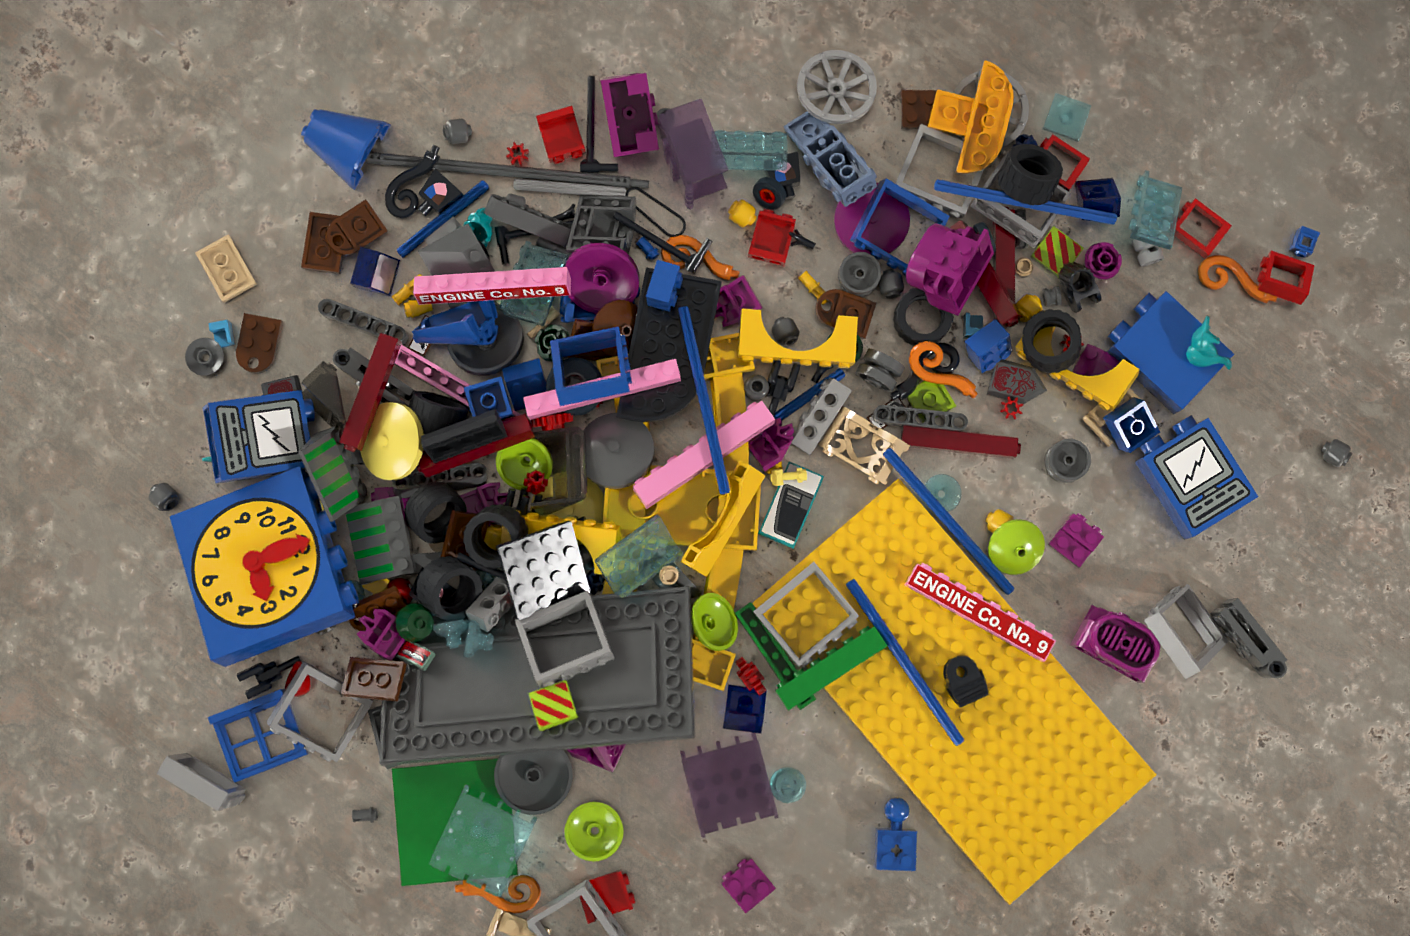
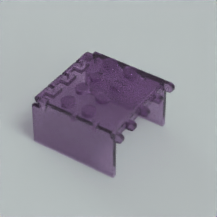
M702 98L665 111L666 114L662 113L659 115L660 137L664 148L663 155L666 163L670 164L673 182L677 181L687 209L693 208V200L727 189L722 173L727 172L728 168Z
M755 731L751 732L753 740L740 743L739 737L735 736L736 744L721 748L720 742L716 741V750L702 753L701 746H698L699 754L687 758L684 750L680 751L683 769L702 838H706L707 833L718 831L717 823L721 822L722 829L738 825L737 817H740L741 824L755 821L756 812L759 813L760 819L774 816L775 819L779 818Z

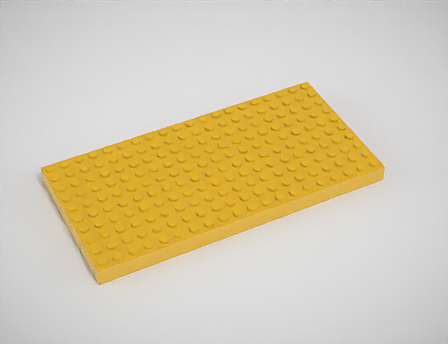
M899 478L752 603L755 609H757L811 563L815 562L859 615L856 618L858 623L850 629L844 628L841 631L843 635L835 642L831 639L826 643L828 648L820 654L815 652L811 656L813 659L811 662L817 658L823 660L827 657L826 653L834 647L837 650L843 647L842 642L851 636L854 639L860 636L859 631L867 626L870 629L874 627L846 586L847 582L852 579L857 581L958 729L964 741L958 746L954 745L888 646L823 689L1009 905L1156 776V773L1051 653H1049L1045 662H1041L905 586L915 565L924 563L932 568L931 571L937 575L940 572L948 576V581L953 584L958 582L966 586V591L971 594L976 592L984 597V601L988 603L992 601L1000 605V610L1005 613L1010 611L1016 614ZM814 573L763 614L798 658L849 617ZM957 656H967L976 663L978 669L982 670L989 695L959 708L945 688L947 683L943 676V669L950 659ZM810 663L805 666L806 669L811 668ZM961 667L957 668L956 673L962 678L965 674L964 669Z

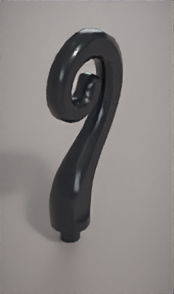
M433 145L430 151L426 150L418 165L402 172L391 181L385 193V205L392 216L407 218L416 212L419 205L416 193L410 189H403L399 192L398 200L402 201L408 197L411 201L408 208L401 209L395 204L396 192L404 183L427 174L436 166L440 158L437 155L440 147Z
M936 343L940 346L943 353L950 357V364L946 367L940 365L932 368L935 373H953L960 362L958 351L950 344ZM930 350L921 353L919 356L920 365L924 367L923 359L929 358L935 353ZM912 369L908 378L895 386V391L890 394L893 401L897 398L901 400L907 398L918 386L920 378Z

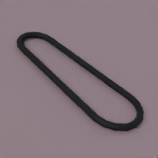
M630 187L626 191V196H628L631 190H639L640 192L648 196L650 199H652L653 201H655L656 203H658L659 205H661L662 207H664L665 209H667L668 211H670L682 220V231L679 234L672 235L666 232L661 226H659L654 220H652L647 214H645L640 208L636 206V210H638L643 216H645L664 234H666L669 237L682 235L686 229V223L681 215H679L678 213H676L675 211H673L672 209H670L669 207H667L666 205H664L663 203H661L660 201H658L653 196H651L639 187Z

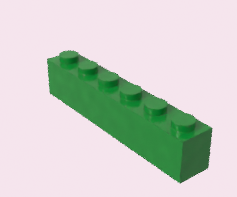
M751 602L735 612L736 617L779 681L782 682L785 679L788 682L795 678L793 674L797 672L796 668L779 643L755 616L753 611L756 609ZM812 695L796 706L801 710L815 701L816 698Z
M867 626L859 631L860 636L854 639L851 636L842 642L844 646L837 650L834 647L826 653L827 657L823 660L817 658L811 662V668L806 671L802 668L793 674L795 678L788 682L785 679L777 684L778 689L775 692L787 711L887 647L876 627L874 626L870 629Z

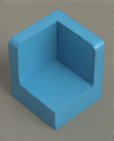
M967 312L964 314L963 338H969L983 328L982 315H970Z
M222 320L208 323L209 330L214 334V340L221 348L236 345L230 321Z

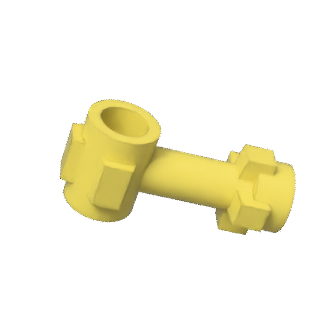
M796 468V472L783 473V469H772L770 474V482H772L773 486L784 485V480L797 479L798 483L807 480L806 469Z

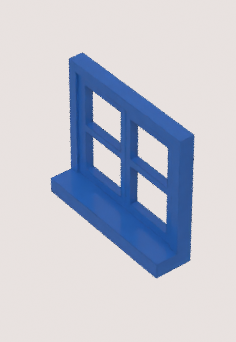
M285 689L274 691L208 717L210 725L213 724L234 783L308 755V751L303 748L304 745L297 742V744H294L295 749L271 757L264 737L274 733L272 731L262 733L256 713L276 706L283 696ZM289 704L283 714L286 722L284 726L301 735L291 704ZM248 716L256 737L232 745L225 725ZM257 740L264 761L241 769L234 749Z

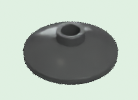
M199 338L193 341L185 353V361L188 368L201 376L214 374L220 369L224 360L221 346L210 338ZM204 355H209L207 361L203 360Z

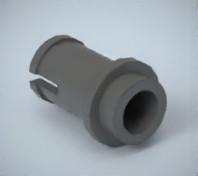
M373 807L352 811L353 822L370 821L373 823L378 819V811L373 809Z

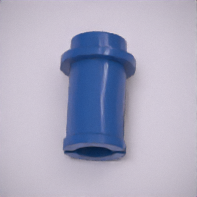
M645 237L637 241L636 245L646 255L647 260L653 261L658 257V249L654 248Z

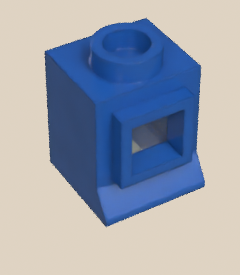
M1301 226L1296 231L1290 251L1295 252V255L1301 258L1310 256L1313 253L1320 232Z

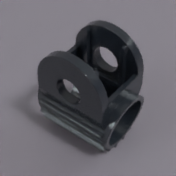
M1068 262V264H1064L1060 268L1058 279L1062 285L1064 296L1075 313L1081 311L1080 300L1086 297L1091 298L1095 303L1101 301V294L1098 285L1095 283L1094 273L1090 269L1076 262ZM1080 272L1078 280L1073 283L1074 276ZM1083 287L1086 289L1085 291H1077Z
M957 656L947 661L943 669V676L947 683L945 688L959 708L989 695L984 674L981 669H978L976 663L971 658ZM958 667L964 669L965 674L962 678L956 673Z

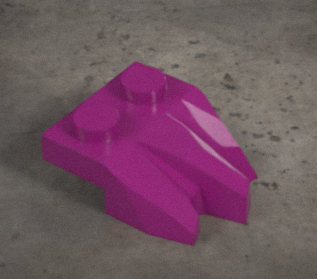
M744 275L728 285L722 286L720 289L715 318L719 316L724 317L722 321L723 327L740 322L742 309H763Z
M1087 344L1072 372L1083 376L1101 375L1115 368L1120 362L1108 352Z
M781 418L775 419L772 426L748 441L749 451L764 471L783 460L794 439L792 436L794 433L793 424L790 423L782 426Z
M494 482L477 487L475 490L460 496L466 504L467 512L479 513L487 506L489 507L493 504L500 505L506 502L508 492L499 493L500 482ZM489 521L488 526H490L491 524H494V523H496V522H495V521Z
M374 609V619L365 615L359 619L366 627V631H359L356 635L373 652L386 660H393L405 640L398 634L395 623L396 616L385 609Z

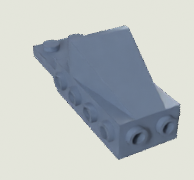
M807 111L783 126L785 132L804 154L802 158L806 165L813 167L812 170L818 178L820 185L832 191V195L837 202L841 201L846 207L877 187L875 180L877 175L874 170L867 166L862 156L859 157L853 145H849L842 132L839 133L833 125L831 126L829 123L815 118Z

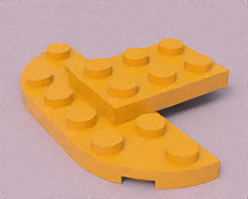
M986 60L983 62L975 98L938 89L936 91L928 128L965 137L956 173L968 174L986 168L996 159L1003 146L1013 106V89L1004 71Z

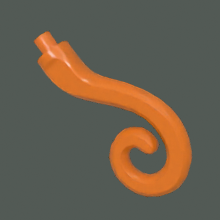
M686 235L673 236L666 241L674 247L677 245L689 246L696 252L702 246L700 241ZM661 248L662 261L678 265L680 270L685 268V262H675L671 258V254ZM679 248L680 251L688 256L691 255L686 248ZM709 250L706 252L703 262L714 275L729 281L731 277L739 278L740 271L733 270L731 265L718 262Z
M1223 255L1210 256L1199 265V280L1209 289H1221L1227 284L1229 279L1228 273L1223 268L1219 267L1215 270V273L1220 277L1219 281L1214 282L1208 277V270L1211 266L1222 265L1229 268L1236 275L1244 290L1253 299L1266 304L1268 301L1276 302L1277 300L1276 296L1259 291V285L1250 278L1239 263L1230 257Z
M924 341L912 348L909 355V364L912 371L919 378L930 383L954 386L964 396L969 395L972 399L977 396L976 386L968 378L959 374L929 372L920 365L919 356L927 350L933 351L935 357L933 359L924 358L923 364L929 368H934L941 364L943 351L939 345L931 341Z
M528 875L514 877L508 886V893L515 900L523 898V893L516 889L518 884L523 883L529 886V898L520 903H512L505 900L489 886L479 881L463 880V884L455 885L456 893L463 892V896H481L497 908L509 913L529 911L537 904L541 895L539 884Z

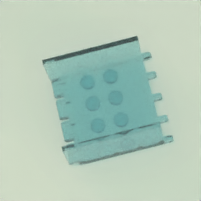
M465 785L429 865L445 872L447 866H450L449 875L463 880L465 874H467L469 877L466 883L481 889L483 883H486L484 891L501 898L532 832L537 817L534 816L531 823L519 818L520 809H517L515 815H512L500 809L503 804L502 801H499L497 807L482 801L485 796L483 792H481L479 799L469 795V786Z

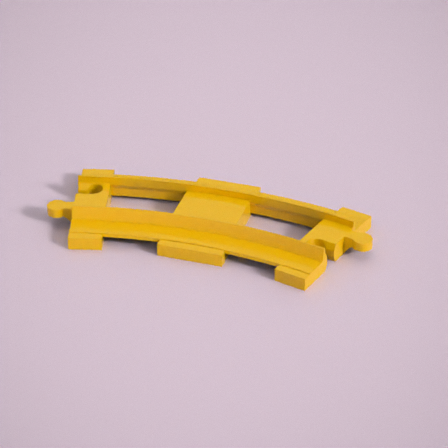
M739 333L714 337L710 341L704 378L705 381H710L716 427L722 423L726 425L732 421L731 418L739 412L742 414L746 411L742 373L755 371L753 361L747 362L742 361V358H738ZM618 356L596 360L597 368L602 377L620 373ZM620 397L614 398L615 413L618 410ZM642 422L650 431L649 422ZM748 442L723 458L728 483L729 477L739 460L749 464ZM651 465L649 471L646 473L644 477L646 478L649 475H651V471L654 468H656L657 465ZM714 469L704 470L648 509L645 508L634 492L633 486L635 484L620 489L605 488L603 523L614 522L615 525L621 526L618 571L614 576L606 575L602 595L635 592L638 590L646 544L689 547L690 544L698 541L714 526L724 509L728 494H720ZM761 485L706 577L703 595L716 593L724 597L730 603L733 610L741 573L743 551H757ZM694 633L692 639L693 681L724 691L736 654L726 650H711L704 646Z

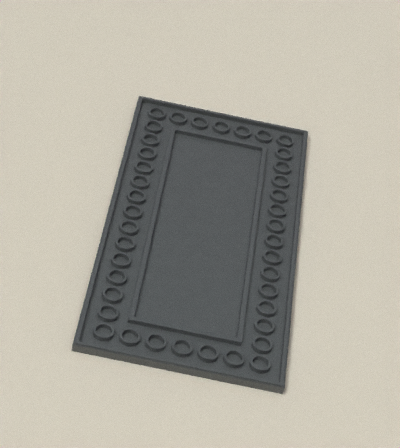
M690 587L591 596L615 659L605 662V665H597L588 672H580L573 675L571 679L566 680L578 718L542 731L538 729L528 694L542 688L537 684L515 623L517 619L513 605L489 632L471 625L467 616L462 620L448 622L430 612L434 621L431 633L425 639L414 643L433 651L436 655L426 671L413 664L406 663L407 666L398 701L382 700L379 764L385 766L695 738ZM588 608L527 632L541 674L603 649ZM395 656V657L393 658V660H392V661H402V662H405V661H403V660L397 658L396 656Z

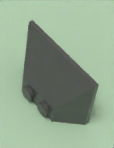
M580 195L566 252L573 253L576 249L591 243H607L629 254L634 231L613 217L616 212H619L635 222L636 197Z
M469 224L418 250L431 275L495 272ZM467 302L448 303L451 309Z

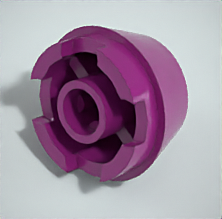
M1107 242L1096 243L1086 251L1084 266L1094 273L1095 278L1110 279L1120 270L1122 257L1113 244Z

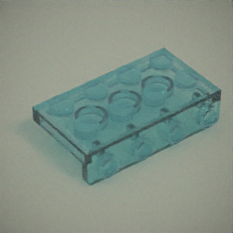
M725 130L712 131L711 168L784 171L787 169V133L779 131L773 133L762 131L744 132L742 130L735 132Z
M1145 170L1143 176L1139 175L1136 186L1139 188L1135 192L1134 200L1136 204H1134L1131 215L1134 216L1128 228L1131 230L1130 238L1170 250L1174 241L1182 187L1149 178L1150 171Z
M526 241L525 245L520 249V258L518 263H515L513 270L565 267L569 257L567 254L534 246L531 242ZM555 296L501 300L500 308L505 316L544 326Z
M655 515L594 561L612 591L620 598L629 596L640 585L645 584L653 575L660 573L663 567L678 560L683 552L677 547L661 517Z

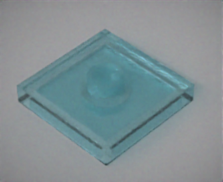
M1056 93L1043 130L1078 142L1091 105Z

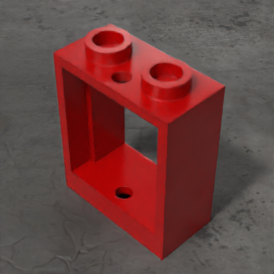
M1052 134L1049 139L1045 137L1039 147L1048 150L1050 145L1053 144L1079 161L1067 181L1060 178L1058 183L1059 186L1069 192L1090 158Z
M1195 198L1191 203L1189 201L1185 203L1181 209L1183 211L1180 217L1176 216L1170 223L1172 228L1169 232L1205 259L1212 253L1232 225ZM1193 208L1219 227L1206 246L1180 228V225Z
M1271 250L1267 257H1263L1260 264L1262 271H1260L1257 282H1259L1258 290L1302 305L1309 295L1315 265ZM1272 267L1299 275L1298 285L1294 286L1271 278Z

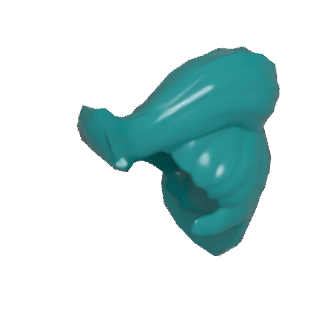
M480 208L475 213H470L464 225L469 224L477 240L487 248L492 236V226L490 223L493 218L484 213L485 208Z
M1206 316L1202 325L1192 336L1191 346L1186 352L1187 359L1195 366L1207 367L1221 363L1230 370L1232 368L1231 358L1218 355L1213 343L1219 344L1220 338L1209 331L1211 329L1209 326L1210 317Z

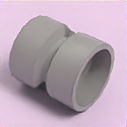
M1156 233L1148 234L1132 241L1135 251L1139 252L1137 258L1140 267L1151 265L1164 259L1161 248L1157 247L1159 241Z

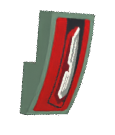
M405 640L395 656L410 665L413 664L426 671L436 654L417 643Z

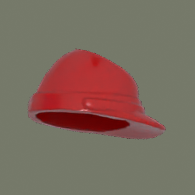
M297 661L288 674L285 691L301 666V661ZM308 674L294 697L305 695L310 691L311 681Z

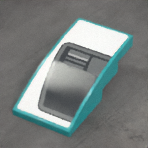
M789 461L784 473L796 472V468H806ZM806 469L807 480L802 483H798L797 479L784 480V485L778 486L758 534L794 549L824 476Z

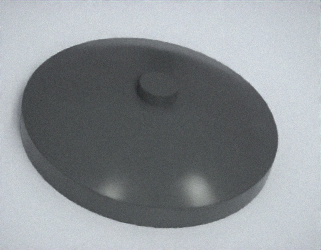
M495 304L498 318H495V325L498 326V333L492 344H447L453 361L463 371L478 376L492 375L501 372L503 368L509 367L517 359L523 347L524 333L516 315L506 307Z
M617 413L602 415L589 423L581 433L577 444V459L583 473L593 483L609 489H620L635 484L636 480L645 476L649 471L655 453L652 436L644 423L617 418Z
M565 750L500 755L495 766L494 780L498 794L510 808L523 814L539 815L555 809L563 802L572 785L573 770Z

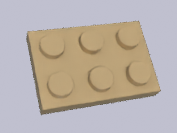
M229 234L195 252L223 303L257 285Z

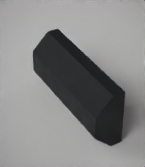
M494 409L421 436V444L431 460L437 463L506 438L507 433L498 412Z

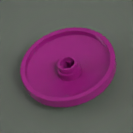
M876 188L846 207L841 201L836 207L834 215L836 234L841 243L852 253L866 252L870 254L865 249L860 250L854 246L855 243L851 242L850 239ZM883 192L861 237L887 253H892L903 243L910 226L908 206Z
M591 243L576 249L567 259L565 267L568 268L571 277V295H569V298L580 308L597 314L600 308L610 301L626 300L633 302L640 284L639 270L634 260L624 250L607 243Z

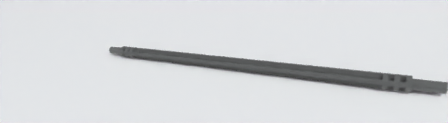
M370 152L366 162L415 167L421 162L423 157ZM439 159L433 168L445 171L592 185L649 188V180L631 179V177L449 159Z

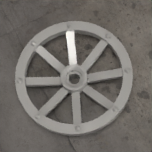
M842 50L824 51L810 58L802 67L797 82L798 97L803 107L815 118L831 124H845L861 118L871 108L877 91L876 78L870 66L857 55ZM830 59L845 60L838 78L833 76L828 63ZM822 62L829 83L809 73V71L816 64ZM851 63L864 73L849 82H844ZM805 78L826 90L806 94L804 87ZM868 80L869 96L847 91V89ZM829 96L823 111L810 102L813 99ZM844 97L865 103L858 110L852 112ZM835 100H838L845 112L844 115L828 114Z
M981 71L975 72L963 79L953 93L961 95L960 93L973 81L977 88ZM1006 73L1004 74L1018 94V96L1013 98V104L1021 102L1022 114L1020 120L1013 117L1009 118L1008 123L1016 125L1017 128L1010 136L1004 139L1002 148L1011 144L1022 133L1029 116V103L1024 89L1017 80ZM957 135L962 141H964L965 137Z

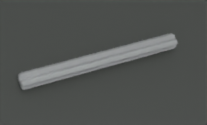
M515 179L513 184L515 190L626 196V188L617 186Z

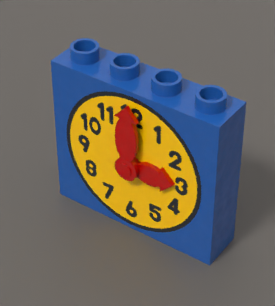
M300 466L169 516L212 662L227 667L355 618L352 605L359 603V597L352 581L344 582L341 569L348 566L347 558L340 545L333 546L330 533L337 531L335 520L329 521L325 510H322L319 496L309 474Z

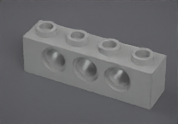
M831 377L823 381L820 386L822 390L818 396L815 395L810 401L809 405L811 407L807 412L804 411L800 416L798 427H794L792 435L794 439L791 444L811 455L852 392V390ZM827 394H832L833 401L830 404L825 403V396ZM817 410H821L823 413L820 420L814 418V413ZM807 426L812 428V433L809 436L804 435V428Z
M496 577L465 611L471 625L489 632L510 609L512 602L506 581Z

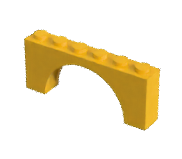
M742 309L740 314L738 358H742V361L747 362L761 359L763 363H773V360L781 361V364L800 362V365L810 366L812 363H819L821 367H831V364H835L839 368H850V366L855 364L858 317L838 315L834 331L825 343L811 350L794 351L780 346L768 335L762 322L761 310Z
M1046 327L1035 335L1033 344L1039 353L1046 356H1055L1051 341L1056 327ZM1021 338L1015 346L1016 352L1021 359L1027 360ZM1122 359L1115 368L1101 375L1083 376L1069 370L1049 373V375L1056 380H1063L1070 389L1081 391L1082 396L1086 399L1097 401L1102 409L1114 411L1139 375V368Z
M534 512L522 516L528 526V534L570 520L576 538L585 545L591 554L594 563V574L614 576L618 571L621 526L615 525L614 522L596 523L595 520L591 519L578 521L574 517H566L565 519L558 518L557 515H547L545 517L539 516L538 513ZM503 525L501 544L511 541L510 534Z

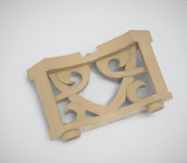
M844 406L839 410L822 441L818 443L823 448V453L830 457L834 454L869 475L868 480L877 485L879 482L886 485V479L893 469V466L883 456L884 451L892 448L900 457L903 451L907 452L910 447L904 441L876 427ZM845 419L844 431L838 430ZM857 427H860L862 429V433L860 435L851 434V431L856 433L855 429ZM870 432L873 433L872 447L876 454L867 457H857L851 438L863 439ZM836 433L844 436V439L838 438L835 440L840 442L839 448L829 445ZM880 440L883 441V445L879 446L883 449L881 451L876 446V443ZM847 450L850 459H848L840 453H843ZM881 458L885 460V463L882 466V468L881 462L879 461V459ZM858 464H868V470ZM879 465L881 468L879 473L874 472V466Z

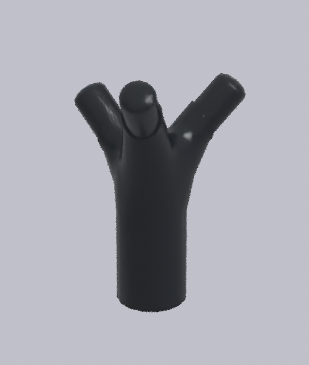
M572 204L565 212L553 216V218L561 221L574 218L575 204Z
M798 229L794 230L795 233H789L796 240L790 243L791 246L803 245L812 250L814 249L816 243L803 237Z
M817 363V370L811 381L817 384L821 376L828 369L834 367L833 364H831V367H821Z

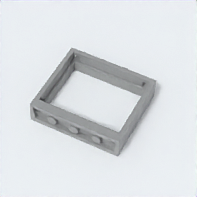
M921 124L896 184L940 211L948 212L949 216L963 219L972 197L966 196L961 207L903 183L921 138L961 154L964 141ZM984 169L976 172L971 186L977 187Z
M1008 152L983 188L989 189L999 175ZM1057 185L1050 200L1065 203L1071 193ZM975 198L971 204L972 208L1033 248L1036 247L1057 216L1055 213H1050L1039 230L998 202Z
M815 562L811 563L753 611L755 616L798 667L801 664L805 667L813 660L811 656L815 652L818 654L822 653L828 648L826 643L831 639L835 642L843 635L841 631L844 628L850 629L858 623L856 618L859 617ZM814 573L849 617L798 658L763 614Z
M1189 584L1182 588L1180 586L1173 588L1170 591L1171 593L1163 597V600L1148 612L1149 616L1144 620L1185 679L1201 671L1229 642ZM1175 601L1207 644L1195 659L1162 614Z
M589 591L536 611L530 617L515 620L532 672L540 688L553 685L561 680H569L573 675L580 672H588L597 665H605V662L615 659ZM588 608L603 649L541 674L527 632Z
M303 661L267 720V724L270 727L269 730L277 735H280V733L287 736L286 739L294 744H297V742L304 745L303 748L311 753H314V751L321 754L320 757L330 762L332 759L337 762L372 705L373 700L350 697L361 703V706L333 752L279 724L278 722L307 674L339 692L342 691L343 682Z
M188 753L167 756L156 773L217 811L239 805L246 796L243 794L246 788L236 782L234 783L233 780Z
M588 879L532 912L526 921L529 930L535 933L536 936H550L539 920L582 895L609 936H627Z

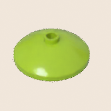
M532 438L498 451L496 455V468L506 484L514 489L521 490V487L527 488L523 483L528 472L531 473L537 470L545 473L544 479H549L553 469V461L548 449L540 441Z
M1022 519L1008 521L999 526L992 534L988 545L989 558L998 570L1005 574H1023L1034 568L1041 560L1045 549L1044 536L1040 529L1030 521Z
M707 593L698 597L691 611V623L695 635L704 646L711 650L722 651L728 649L735 642L738 633L737 617L732 606L724 597L716 593Z
M587 802L578 806L569 815L565 824V839L568 847L576 856L587 861H601L610 857L617 851L623 839L622 820L618 813L605 803ZM593 827L598 828L599 832L597 834L592 833Z

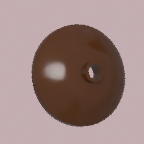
M613 300L606 303L600 308L594 318L592 332L619 326L621 335H625L627 345L623 346L627 347L629 354L638 307L626 300ZM617 346L600 349L606 355L618 356Z

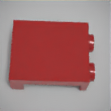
M769 209L759 210L748 258L785 266L792 238L789 233L794 231L796 219H793V216L789 214H782V216L774 214L775 212Z

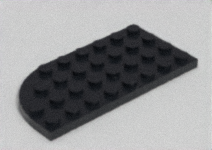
M646 267L628 355L630 370L676 359L681 381L621 396L616 415L617 418L637 422L661 421L676 415L691 403L697 391L678 309L684 306L689 308L704 374L722 281L682 274L681 287L676 289L678 297L675 307L671 306L669 312L647 305L646 295L654 269Z

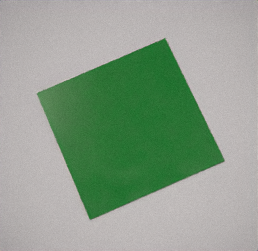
M498 758L392 769L401 886L518 875L512 808L501 799L495 786L494 771Z

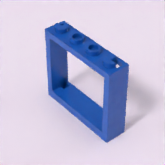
M886 178L879 182L850 241L855 243L854 246L856 248L867 250L875 259L884 260L887 262V266L903 271L902 274L906 276L908 264L861 237L883 192L934 221V224L938 223L945 226L950 216Z
M619 326L550 341L555 388L560 406L630 392L629 384L632 383L631 373L627 372L630 370L629 360L625 359L628 358L627 347L623 346L627 344L625 335L620 333ZM617 346L621 376L566 387L562 357Z

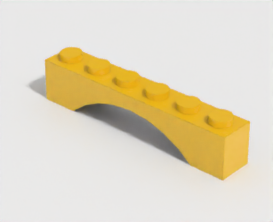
M739 460L729 477L730 493H728L720 517L702 538L690 544L680 562L705 577L708 576L765 477L764 474L751 465Z

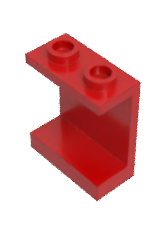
M572 105L536 116L550 163L559 164L564 162L566 158L572 157V159H575L586 153Z
M622 869L589 880L612 914L633 909V904L636 901L633 892L629 893L627 885L630 882L627 873L623 874ZM582 895L579 896L587 923L595 922L597 917Z

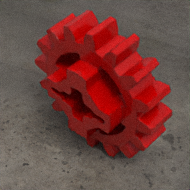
M562 412L531 419L532 427L542 426V431L565 428L564 423L574 421L573 415Z
M743 657L735 661L740 669L736 673L749 691L754 688L759 696L767 691L761 683L765 678L752 661L747 663Z

